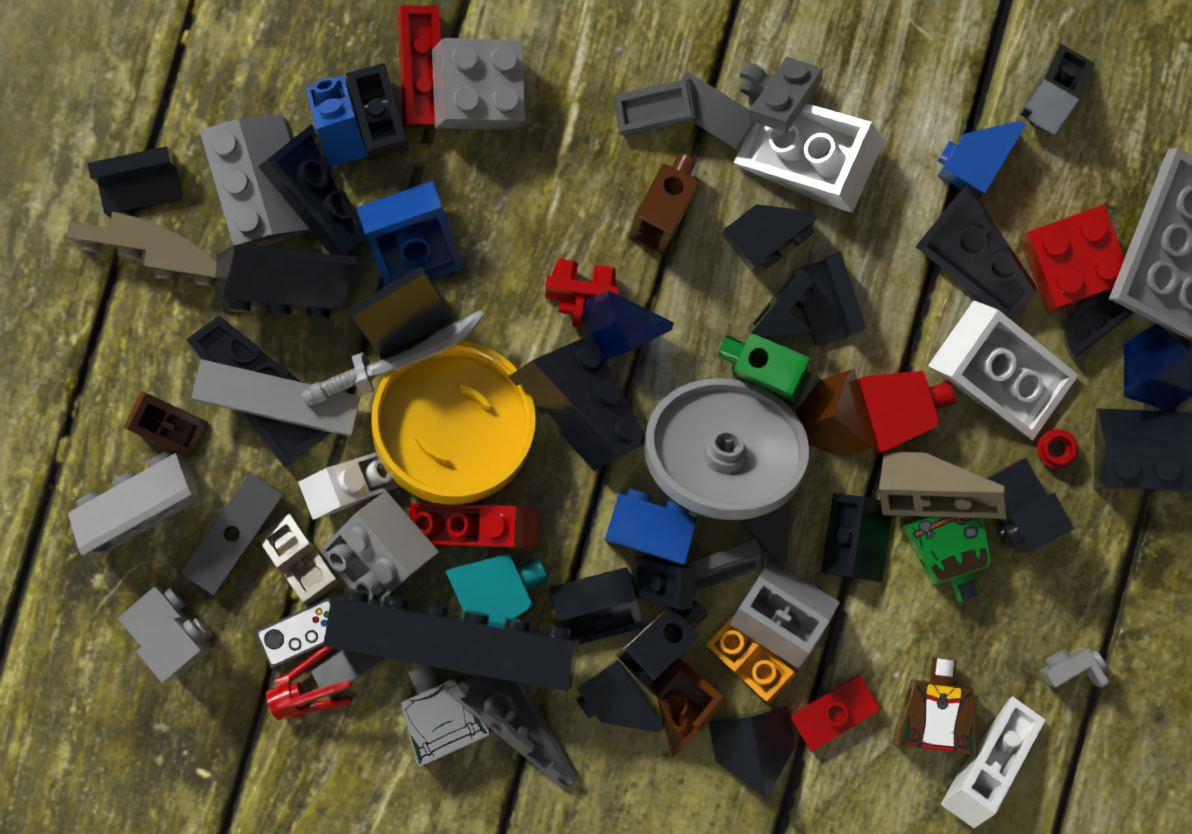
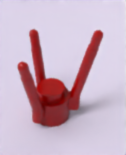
M324 646L287 674L275 678L277 687L266 691V699L270 711L276 720L279 721L289 716L294 719L306 713L336 708L353 702V698L347 696L308 704V702L350 688L352 684L349 680L309 693L305 692L300 682L292 683L295 678L327 656L335 648Z

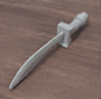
M477 311L438 330L411 349L370 364L364 352L352 356L354 369L336 375L331 379L329 378L322 383L316 382L310 385L309 389L301 392V395L309 407L315 403L320 404L326 401L328 396H332V394L334 395L354 385L357 386L361 395L374 391L371 380L375 377L416 363L456 345L471 334L480 323L484 314L482 311Z

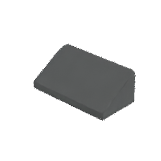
M334 649L309 669L321 689L346 680L352 682L388 658Z

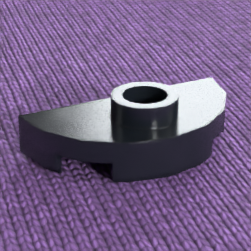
M1095 295L1079 303L1069 314L1064 328L1065 347L1071 359H1075L1135 312L1110 300V295Z

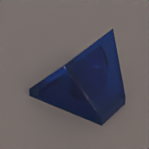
M611 291L586 299L585 337L593 335L605 360L630 352L673 329L674 322Z
M1153 324L1122 345L1124 347L1125 398L1171 411L1192 396V354L1161 325Z

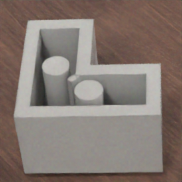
M155 586L117 619L141 646L135 652L162 683L181 677L214 648V645L209 641L213 635L200 619L196 618L192 621L182 608L186 606V603L172 587L166 590L163 586Z

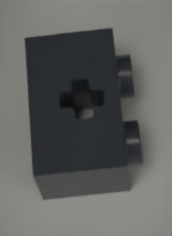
M385 63L346 73L370 160L409 150Z

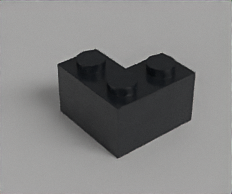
M1027 458L1018 459L985 477L988 480L1005 486L1006 519H997L1000 526L996 528V531L1007 549L1013 548L1015 553L1033 552L1075 529L1055 492L1046 493Z

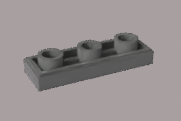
M249 472L180 573L213 596H216L285 495L252 472ZM233 526L237 527L240 532L239 538L234 542L227 535L228 530Z

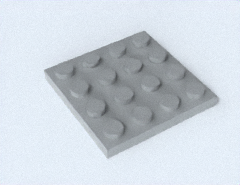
M1168 148L1109 299L1192 341V155L1179 148Z

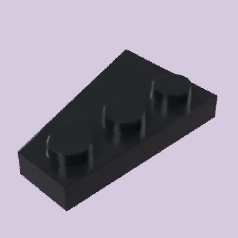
M311 124L258 167L330 254L346 255L366 236L347 194L338 190L330 174L334 168H330L326 156H321L314 142L318 135Z
M968 182L916 245V248L989 306L1001 311L1010 320L1017 315L1037 290V286Z

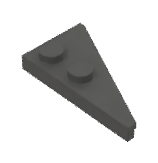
M475 674L448 690L452 698L561 788L579 780L524 683Z

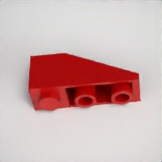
M410 503L409 518L433 545L538 548L539 508Z

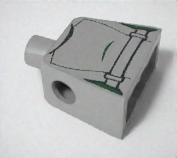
M422 665L408 672L417 695L401 703L418 767L491 734L492 730L450 696L448 690L460 684L456 677L440 684L432 666Z

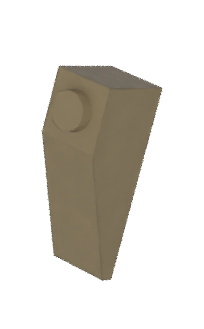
M909 451L884 452L879 484L883 515L1006 519L1005 486L927 453Z

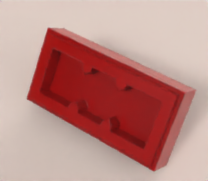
M857 674L789 716L807 747L812 752L881 709L861 676Z

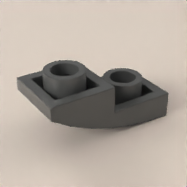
M686 71L682 79L689 78L693 81L699 120L691 122L734 149L739 150L755 122L750 121V110Z

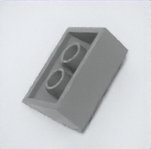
M283 115L240 118L199 130L233 245L262 247L311 232L258 167L291 141Z
M165 451L147 461L149 468L135 475L134 471H129L111 482L113 488L100 495L96 490L76 501L78 507L68 512L81 555L101 556L205 498L206 496L185 457L178 453L171 455L169 451Z

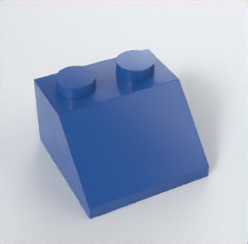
M433 181L357 207L366 239L385 286L392 284L419 267H422L429 281L465 269Z
M629 488L627 495L619 493L604 540L684 565L697 517L690 516L689 509L672 501H667L666 508L650 503L652 495Z

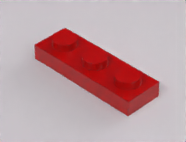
M400 5L397 8L403 127H435L432 49L441 41L439 6Z

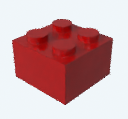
M1105 205L1029 231L1019 238L1047 313L1112 290L1125 259Z

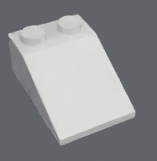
M806 103L787 133L755 122L742 143L734 164L814 201L853 213L885 141L872 122Z
M975 300L928 365L929 368L943 379L950 381L956 389L1032 441L1079 376L1001 311Z

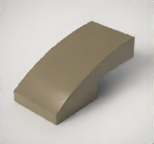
M290 513L257 536V539L275 566L284 574L302 603L307 607L340 584V581Z

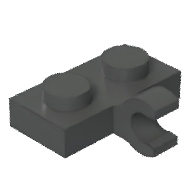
M786 57L773 77H770L760 66L746 63L739 73V77L746 79L740 88V92L747 96L758 97L750 108V121L787 133L823 80L822 68Z

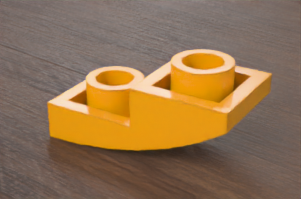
M732 616L706 646L761 698L770 704L792 681L796 674L772 651L729 625L734 617Z

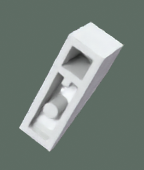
M1013 696L1009 698L978 743L976 755L969 756L940 805L973 828L995 815L1041 730L1045 719Z

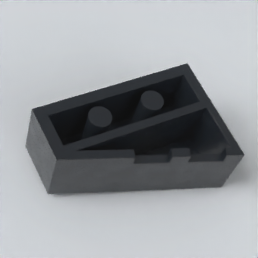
M592 334L533 359L508 376L516 386L521 384L537 401L534 406L542 415L547 412L562 428L561 436L593 471L624 457L645 443V434Z

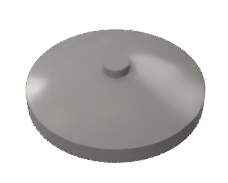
M725 378L704 379L688 383L664 397L652 412L644 443L645 458L649 471L655 482L670 498L695 513L724 520L755 518L768 514L784 505L800 487L809 459V444L806 431L798 416L783 400L757 385Z

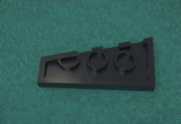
M220 316L186 339L200 360L203 359L301 382L287 368L274 361L260 350L259 346ZM241 412L285 469L333 434Z

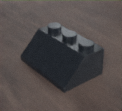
M233 245L217 254L214 303L226 304V310L233 312H251V306L266 307V314L287 316L291 315V309L305 310L306 317L330 319L331 313L344 309L357 257Z
M1097 408L1093 489L1192 493V412Z

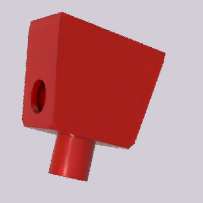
M924 371L858 378L877 447L873 448L875 454L887 451L939 426L936 410L956 404L955 393L950 381L928 386Z

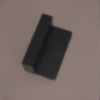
M167 146L87 163L90 178L98 184L103 212L108 216L112 215V212L124 213L183 199L175 154Z
M841 251L825 256L820 262L801 267V269L815 279L810 286L814 291L802 307L809 328L814 331L811 334L816 346L861 333L866 329Z
M833 493L821 573L882 582L892 515H883L881 500Z
M626 567L552 586L550 589L559 626L571 629L570 636L580 637L579 645L644 628L629 569Z

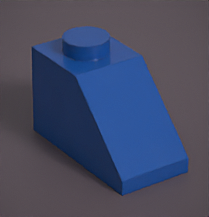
M1016 121L963 134L956 144L949 141L937 162L943 165L937 176L960 190L968 182L978 199H980L986 193L1026 125Z

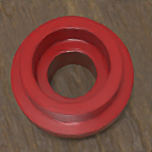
M1053 429L1040 437L1037 444V454L1045 466L1052 469H1063L1075 461L1078 455V444L1070 432L1063 429ZM1053 442H1059L1063 446V453L1059 457L1052 455L1050 451V446Z

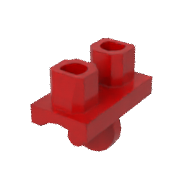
M559 258L552 276L547 275L545 299L560 301L558 313L573 315L572 327L580 328L582 317L598 319L599 308L616 311L619 287H616V269L614 267L594 266L592 282L576 280L579 263Z

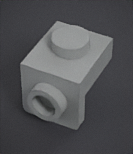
M1078 647L1070 653L1067 649H1063L1045 660L1048 666L1039 671L1045 683L1055 688L1084 670L1094 686L1103 688L1109 684L1105 676L1109 669L1104 659L1096 650L1091 652L1089 648Z

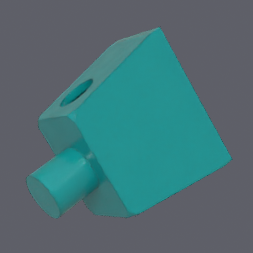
M511 553L445 571L464 613L466 610L487 613L490 615L489 621L504 624L506 618H516L534 605L528 592L529 589L549 580L539 558L517 568Z

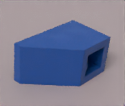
M344 75L336 78H324L314 85L306 87L315 128L330 168L369 156Z

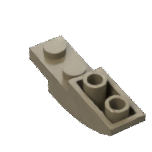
M112 212L109 227L69 221L66 237L78 243L77 249L101 254L103 247L117 249V256L141 260L142 254H146L144 266L155 272L154 278L178 282L179 276L195 278L194 285L215 288L217 261L195 244L171 230L134 216Z

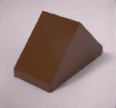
M141 391L123 428L190 458L208 422L152 394Z

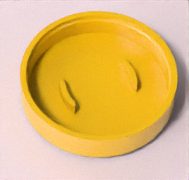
M462 340L443 352L386 373L377 388L373 401L372 438L377 456L391 478L403 489L421 499L446 505L477 502L494 495L508 485L519 473L529 455L536 421L533 397L521 384L516 386L508 377L517 371L515 366L504 356L486 346Z

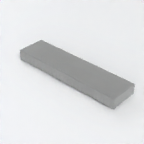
M201 359L191 400L351 437L361 396L340 391L334 395L332 394V396H328L326 401L320 404L315 403L308 407L301 392L309 389L311 384Z

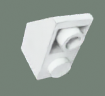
M376 452L327 467L298 482L313 520L379 496L385 491L389 492L401 487L387 473Z

